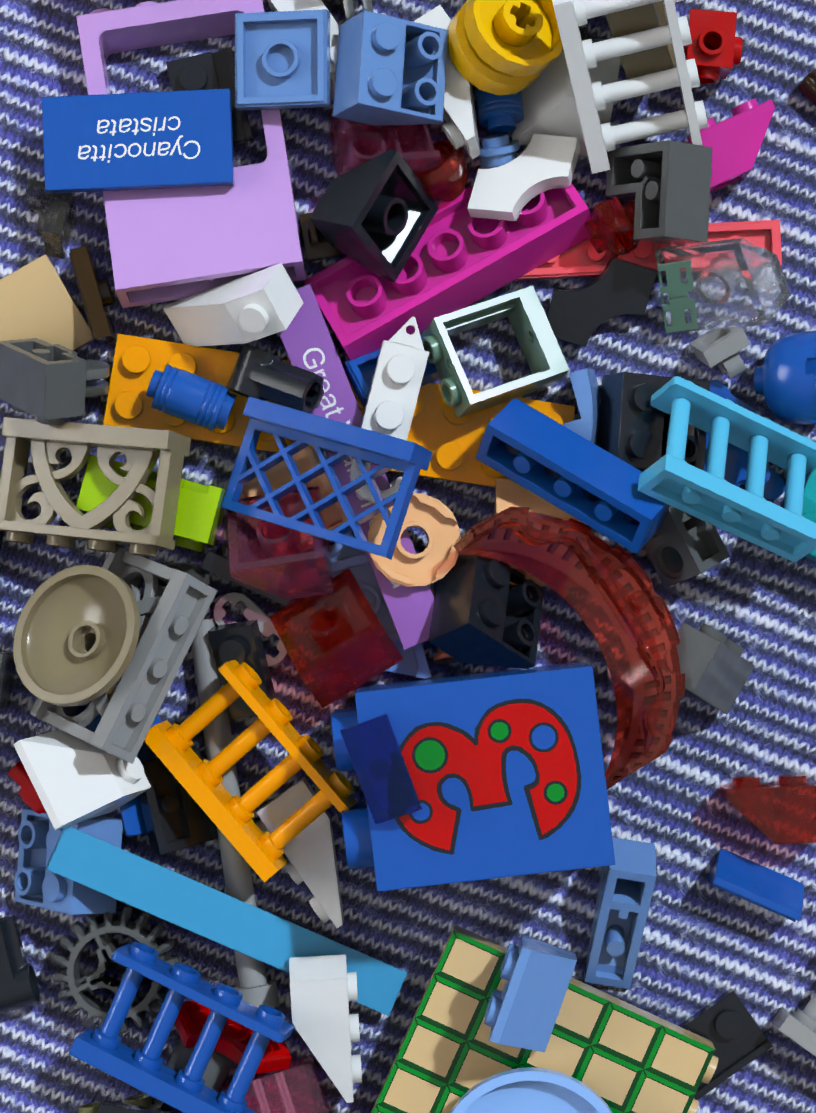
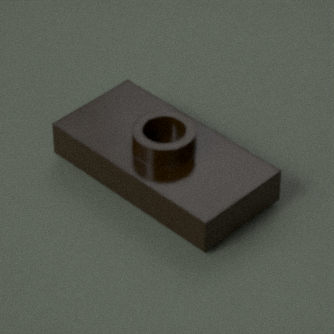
M86 245L71 249L69 256L92 337L101 345L117 341L107 307L115 304L107 277L99 279L92 252Z

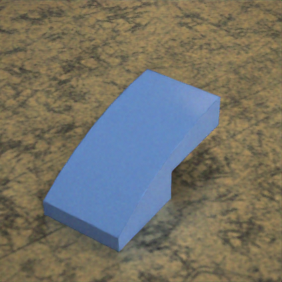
M586 368L569 373L581 419L564 423L563 425L597 445L600 421L599 388L595 370Z

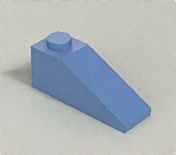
M612 837L615 865L602 866L584 982L630 989L657 877L655 844Z

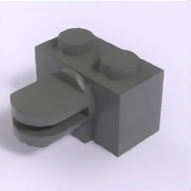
M38 338L0 341V399L11 404L13 410L29 413L37 417V422L42 424L60 425L65 422V418L84 416L85 397L108 395L109 383L102 380L109 377L110 365L100 360L80 358L77 356V352L59 344H49Z
M658 621L663 636L672 641L667 649L671 663L673 684L727 715L755 667L741 657L745 649L705 623L697 630L683 622L677 632ZM655 670L656 673H658V674H660V675H662V676H664V674H665V672H666V671H657V670Z

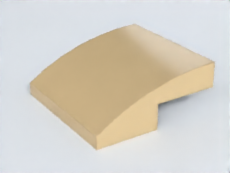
M46 254L0 279V341L38 338L49 344H59L72 351H76L94 340L90 326Z

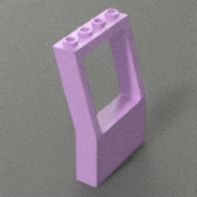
M174 0L162 3L146 1L137 4L135 7L116 10L101 8L93 10L89 14L76 16L88 95L111 94L106 60L110 54L234 35L235 14L265 12L263 0ZM281 109L261 110L267 157L261 163L234 167L235 185L103 191L114 285L122 308L184 299L280 263L283 264L292 282L306 280Z

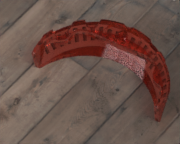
M509 507L474 525L454 545V548L458 554L498 560L533 575L557 592L577 612L593 634L610 671L617 707L615 744L605 773L608 790L665 754L673 740L672 732L678 715L680 699L685 694V673L680 674V663L676 647L680 643L676 626L665 601L654 591L651 579L620 546L616 548L611 547L605 541L592 534L590 526L576 519L570 518L565 521L550 515L529 512V507Z

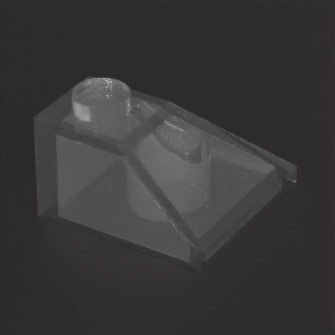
M744 238L661 247L658 251L662 264L691 260L694 289L692 292H687L688 299L693 298L695 300L698 329L688 331L768 325L791 296L777 255ZM685 268L680 269L681 283L687 282ZM690 309L684 310L686 323H691Z

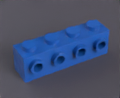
M513 398L487 424L475 458L635 554H638L662 526L670 505L637 491L639 475L642 471L517 398Z

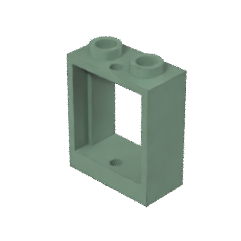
M533 285L436 317L422 333L424 350L429 352L428 361L431 364L434 363L441 379L440 390L442 397L448 406L453 407L457 418L555 385L570 370ZM508 317L532 375L473 394L449 337Z

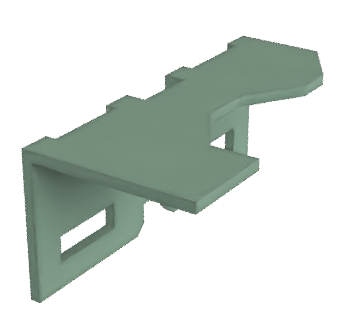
M654 246L665 332L672 333L698 329L695 300L693 298L688 299L687 292H692L694 289L691 260L660 264L657 246ZM681 268L686 269L687 282L681 283ZM661 271H666L667 286H662ZM664 293H668L669 304L664 303ZM690 309L691 323H686L684 310ZM666 311H670L671 326H667Z

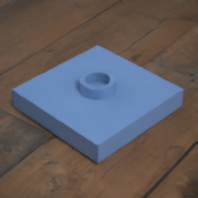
M327 9L235 14L236 109L241 111L331 107L330 12Z

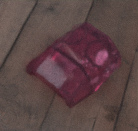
M330 111L329 134L331 154L337 177L390 149L398 150L414 173L428 171L440 165L441 154L439 150L434 149L427 124L373 126L333 117V111Z

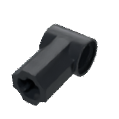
M244 344L227 388L247 398L253 397L264 401L268 400L278 405L311 413L315 408L319 407L324 395V378L308 370L284 363L281 358L264 350Z
M15 915L0 918V1014L40 1003L38 980L32 964L26 961Z

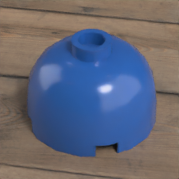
M816 331L787 334L774 341L766 351L763 366H756L754 369L755 393L764 394L768 409L777 418L789 423L816 424Z

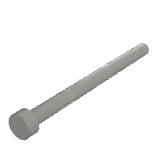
M214 618L202 621L191 644L200 706L222 687L208 631L216 626ZM227 708L203 729L208 761L213 759L233 741ZM235 763L222 775L224 780L221 784L232 797L235 795L241 797ZM217 827L226 894L256 907L251 866ZM234 950L239 985L233 988L243 994L242 1000L256 1007H259V1005H267L273 1008L278 1007L280 1004L276 981H267L264 962Z

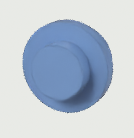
M508 133L482 137V146H479L480 155L477 157L480 158L482 168L502 166L517 158L516 151L520 149L519 141L509 140Z

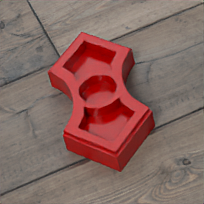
M193 1000L184 1001L174 1023L185 1048L195 1047L211 1009ZM228 1018L214 1051L227 1056L239 1065L253 1030ZM270 1040L256 1074L289 1069L292 1057L284 1041L278 1043Z

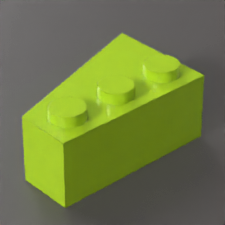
M90 454L76 504L79 510L86 512L99 506L119 486L111 482L103 474L96 455ZM114 460L113 467L116 472L126 477L128 471L120 469L125 463ZM152 471L145 485L155 489L158 472ZM181 478L174 535L177 536L176 546L202 552L204 544L215 546L225 511L224 508H221L226 490ZM139 493L133 501L142 505L145 517L135 512L129 519L132 528L137 531L143 530L151 523L153 510L150 500ZM113 520L105 526L112 528Z

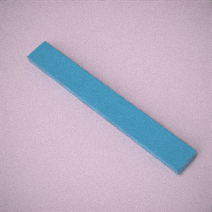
M71 826L63 827L45 867L49 871L289 973V958L346 954L347 972H356L358 1001L355 1002L387 1016L391 1013L407 975V972Z

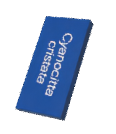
M230 88L42 97L45 191L48 194L235 185Z

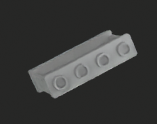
M116 546L115 553L108 554L102 568L109 570L125 581L136 598L140 614L138 643L129 666L121 678L107 692L92 700L89 706L77 716L74 715L78 706L53 705L38 697L30 714L133 764L217 590L188 573L172 569L140 555L129 554L127 550ZM142 577H144L145 591L141 600V592L137 587ZM158 579L168 583L162 596H157ZM98 714L102 716L95 732L85 728Z

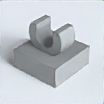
M730 320L725 321L689 343L698 360L710 368L717 365L721 373L724 374L726 372L730 379L746 370L738 351L749 346L750 342L743 328Z

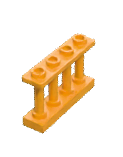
M234 659L225 662L218 668L219 672L228 681L180 725L175 723L171 725L168 720L154 725L149 730L144 741L265 883L288 864L283 854L285 853L284 847L332 805L342 814V811L351 809L357 801L352 796L355 790L349 780L341 772H337V770L332 773L320 759L324 754L319 745L307 734L301 736L291 725L290 721L293 717L289 710L278 699L273 698L270 700L261 690L259 685L262 681L254 669L247 663L242 662L239 664ZM241 696L258 716V719L210 761L204 759L202 761L191 748L193 745L192 739ZM269 733H272L288 751L289 755L241 797L237 795L232 797L221 784L224 780L222 775ZM300 769H303L320 791L272 833L268 831L263 833L252 820L254 817L253 811Z

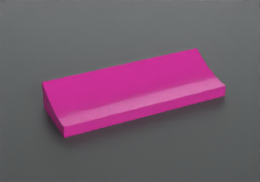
M571 183V186L567 188L550 189L535 196L523 207L517 221L470 217L467 207L474 186L472 185L437 205L439 209L395 282L385 280L348 256L304 280L306 285H311L322 314L348 359L353 360L379 350L382 341H388L411 317L416 318L419 332L422 333L434 318L470 306L597 234L590 210ZM407 326L406 332L410 335L413 334L414 327Z

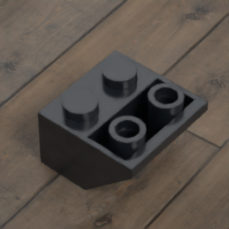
M630 372L604 375L602 378L597 446L642 472L666 454L670 415L652 407L650 401L651 395L673 377ZM685 379L710 391V381ZM689 424L685 461L704 471L707 432Z
M473 547L459 554L455 565L442 579L437 580L428 642L461 663L530 669L536 663L544 588L531 579H526L525 575L513 569L486 549Z

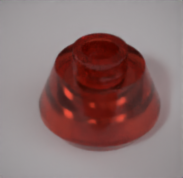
M439 141L425 147L413 158L409 165L421 182L423 190L434 201H451L460 196L465 189V184L469 177L463 148L460 147L456 150L449 141Z

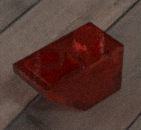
M807 775L778 776L779 784H760V777L758 776L732 777V785L720 786V795L773 843H816V784L813 782L807 783Z

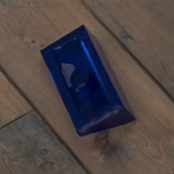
M387 713L340 730L375 825L422 809V804Z

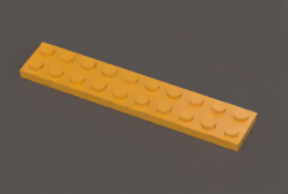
M118 333L103 425L170 430L190 437L191 440L240 448L250 419L243 415L248 400L247 397L229 390V393L237 395L225 429L221 430L215 427L214 431H210L208 428L205 429L197 424H192L163 413V411L151 408L153 398L146 396L154 371L164 372L167 364L217 384L227 386L240 353L200 346L194 347L188 344ZM282 360V362L291 365L290 361ZM349 381V384L351 386L356 402L363 417L365 407L362 406L355 390L353 389ZM428 383L421 386L407 441L414 442L433 452L427 471L420 469L418 476L495 488L496 479H509L475 458L487 424L511 400L457 418L453 407L448 406L444 401L439 384ZM472 390L473 394H477V393L483 392V391ZM521 397L517 398L561 425L573 421L575 406ZM260 433L255 450L271 453L280 451L273 435ZM285 439L287 446L295 442ZM393 469L389 470L390 472H396V473H402V474H404L403 472L396 471V470H393Z

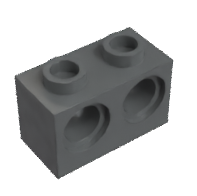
M672 506L669 507L662 526L644 545V549L664 588L699 575L730 557L714 525Z

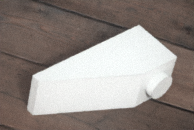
M280 263L184 299L166 304L163 309L183 344L199 347L245 344L284 331L288 328L304 302L283 264Z

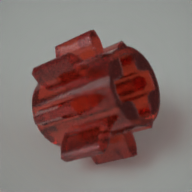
M613 197L612 200H606L593 207L594 210L591 216L593 221L586 222L584 226L591 236L590 242L598 254L608 249L614 258H618L619 255L627 254L637 248L639 240L633 239L635 203L633 201L623 206L617 197Z

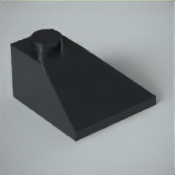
M390 149L333 179L309 218L332 247L385 280L395 282L439 207L398 150Z

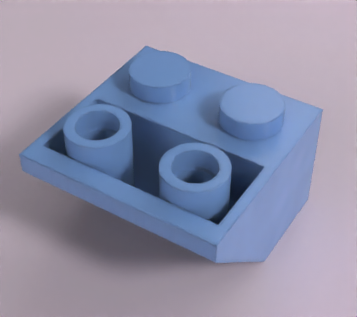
M363 10L339 25L333 117L373 126L439 124L443 122L449 30Z
M22 809L21 825L18 831L19 853L17 872L14 877V901L69 915L106 914V911L116 913L117 899L45 869L63 828L55 830L47 813L37 814L32 809ZM101 815L69 825L121 848L122 819Z
M523 934L518 946L509 943L500 969V978L506 980L502 991L493 989L484 1014V1024L490 1026L489 1041L500 1045L545 1052L577 962L575 953Z

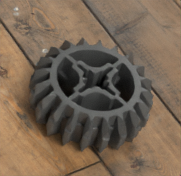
M126 906L123 909L121 920L116 919V913H109L108 911H106V914H103L104 922L101 921L98 914H86L89 929L79 921H75L71 925L72 932L78 940L66 935L60 939V945L70 953H57L54 956L53 962L67 967V970L56 972L53 975V981L58 983L68 982V986L57 994L59 1000H66L71 996L74 997L76 1001L68 1009V1013L71 1016L77 1014L81 1008L88 1012L82 1022L84 1026L89 1027L95 1020V1017L102 1018L101 1028L111 1004L102 1002L94 997L88 990L93 991L103 987L112 990L116 994L121 980L116 979V975L113 978L109 974L100 977L110 966L115 949L120 948L115 939H110L108 933H122L131 936L140 943L157 950L159 953L157 958L173 966L175 963H180L179 957H164V953L175 946L174 940L167 939L159 943L156 939L164 931V925L159 923L151 932L144 927L150 919V914L144 912L139 917L137 923L131 921L133 908L130 906ZM94 938L98 946L96 953L99 965L89 975L81 977V955L86 944ZM153 981L150 991L139 1000L137 995L135 996L120 1030L121 1034L126 1033L129 1029V1017L132 1018L134 1024L139 1029L147 1024L144 1010L150 1016L157 1017L160 1006L155 999L163 1003L168 992L166 988L162 987L163 985Z

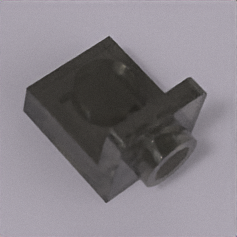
M28 180L26 187L28 206L31 212L39 213L37 236L43 237L45 254L64 259L77 213L74 193L48 194L45 191V181Z

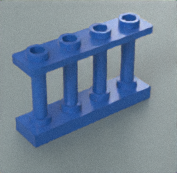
M133 942L132 945L126 944L115 949L111 959L127 967L104 1022L101 1028H95V1030L91 1028L78 1035L69 1054L183 1113H258L246 1107L248 1103L245 1100V1096L270 1040L282 1043L291 1036L295 1027L284 1021L286 1016L273 1007L267 1005L256 1007L242 1000L243 994L233 987L225 984H217L215 987L199 979L201 976L200 972L188 965L175 963L173 966L157 958L159 955L158 951L146 944ZM145 976L169 989L143 1049H137L136 1051L120 1043L122 1039L119 1033ZM187 997L211 1009L185 1070L177 1072L163 1065V1059L160 1055ZM229 1018L253 1030V1033L228 1090L219 1093L205 1086V1080L202 1077Z

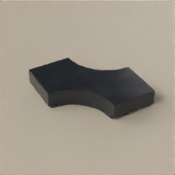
M612 256L600 276L589 284L573 289L554 287L546 316L555 337L585 347L595 329L608 319L624 314L644 316L658 271Z

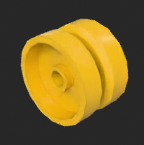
M467 0L457 11L448 26V50L451 61L462 77L479 90L498 96L517 94L530 86L540 76L543 69L547 68L563 49L552 0Z

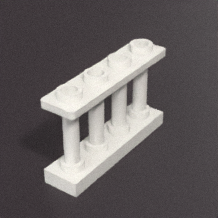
M552 0L592 174L611 170L607 152L616 150L615 145L688 128L692 144L703 146L700 130L708 128L703 100L694 102L692 88L700 87L695 58L686 60L683 46L692 44L690 29L686 15L677 17L675 7L676 2L684 0ZM663 1L667 25L595 43H592V39L582 40L579 26L588 24L587 19ZM672 45L676 68L602 85L601 81L591 83L589 69L597 67V62ZM680 87L684 105L683 110L611 126L610 122L603 124L600 122L598 111L607 109L606 104Z

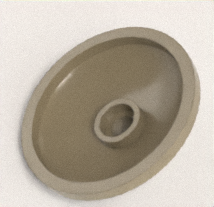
M79 565L66 568L43 582L24 606L14 634V663L24 686L41 700L58 706H78L88 703L107 692L126 671L138 643L140 614L132 590L116 574L94 565Z

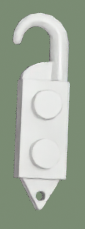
M411 317L388 341H382L360 428L403 440L408 438L429 352L424 350L415 317ZM409 325L414 327V333L411 335L406 332V327ZM354 458L350 468V481L363 475ZM398 477L389 489L380 490L384 499L398 491L402 477ZM367 484L355 491L362 499L376 503Z

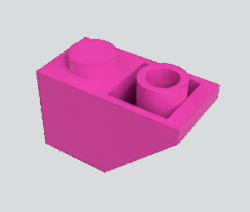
M756 99L744 102L730 111L733 117L717 124L714 118L707 119L708 128L700 130L703 146L712 148L710 193L746 178L752 170L775 110L772 99L758 105ZM686 137L683 143L692 144L691 137Z

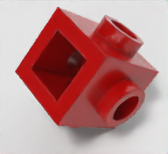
M690 9L686 17L692 44L683 46L686 60L695 58L700 84H717L719 79H726L733 69V65L739 66L741 61L743 40L742 37H735L737 13Z

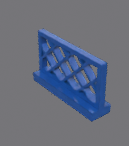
M248 397L243 415L250 419L221 508L392 560L420 469L427 471L433 452L414 442ZM263 432L273 435L280 451L260 463L255 449L260 433ZM285 439L295 442L287 446ZM307 446H312L321 463L300 474L292 455ZM326 451L336 454L328 458ZM349 457L354 458L363 475L342 487L333 467ZM285 461L293 480L273 491L265 471ZM367 462L378 466L370 470ZM391 469L403 472L398 491L384 499L375 479ZM326 472L334 492L314 503L305 484ZM257 477L265 497L249 506L238 503L244 484ZM367 484L376 504L356 516L347 495ZM298 489L306 509L291 518L285 517L278 500ZM339 501L348 521L333 530H327L318 512ZM270 505L273 513L262 509ZM391 506H393L392 511H391V513H390V511H389L388 508H390ZM381 513L387 525L381 545L368 542L360 526ZM311 517L314 525L304 523L303 521ZM353 530L356 538L344 534Z

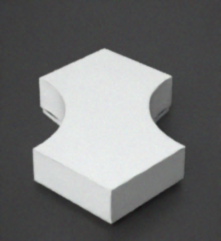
M533 134L527 148L514 160L499 167L478 169L467 207L470 217L517 221L523 207L535 196L550 189L571 186L581 148L578 137Z

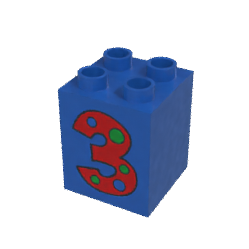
M582 662L535 666L530 669L518 668L359 686L355 691L356 707L335 709L334 713L331 714L337 772L363 769L367 801L357 802L349 810L342 811L348 870L374 867L377 892L615 865L592 665Z

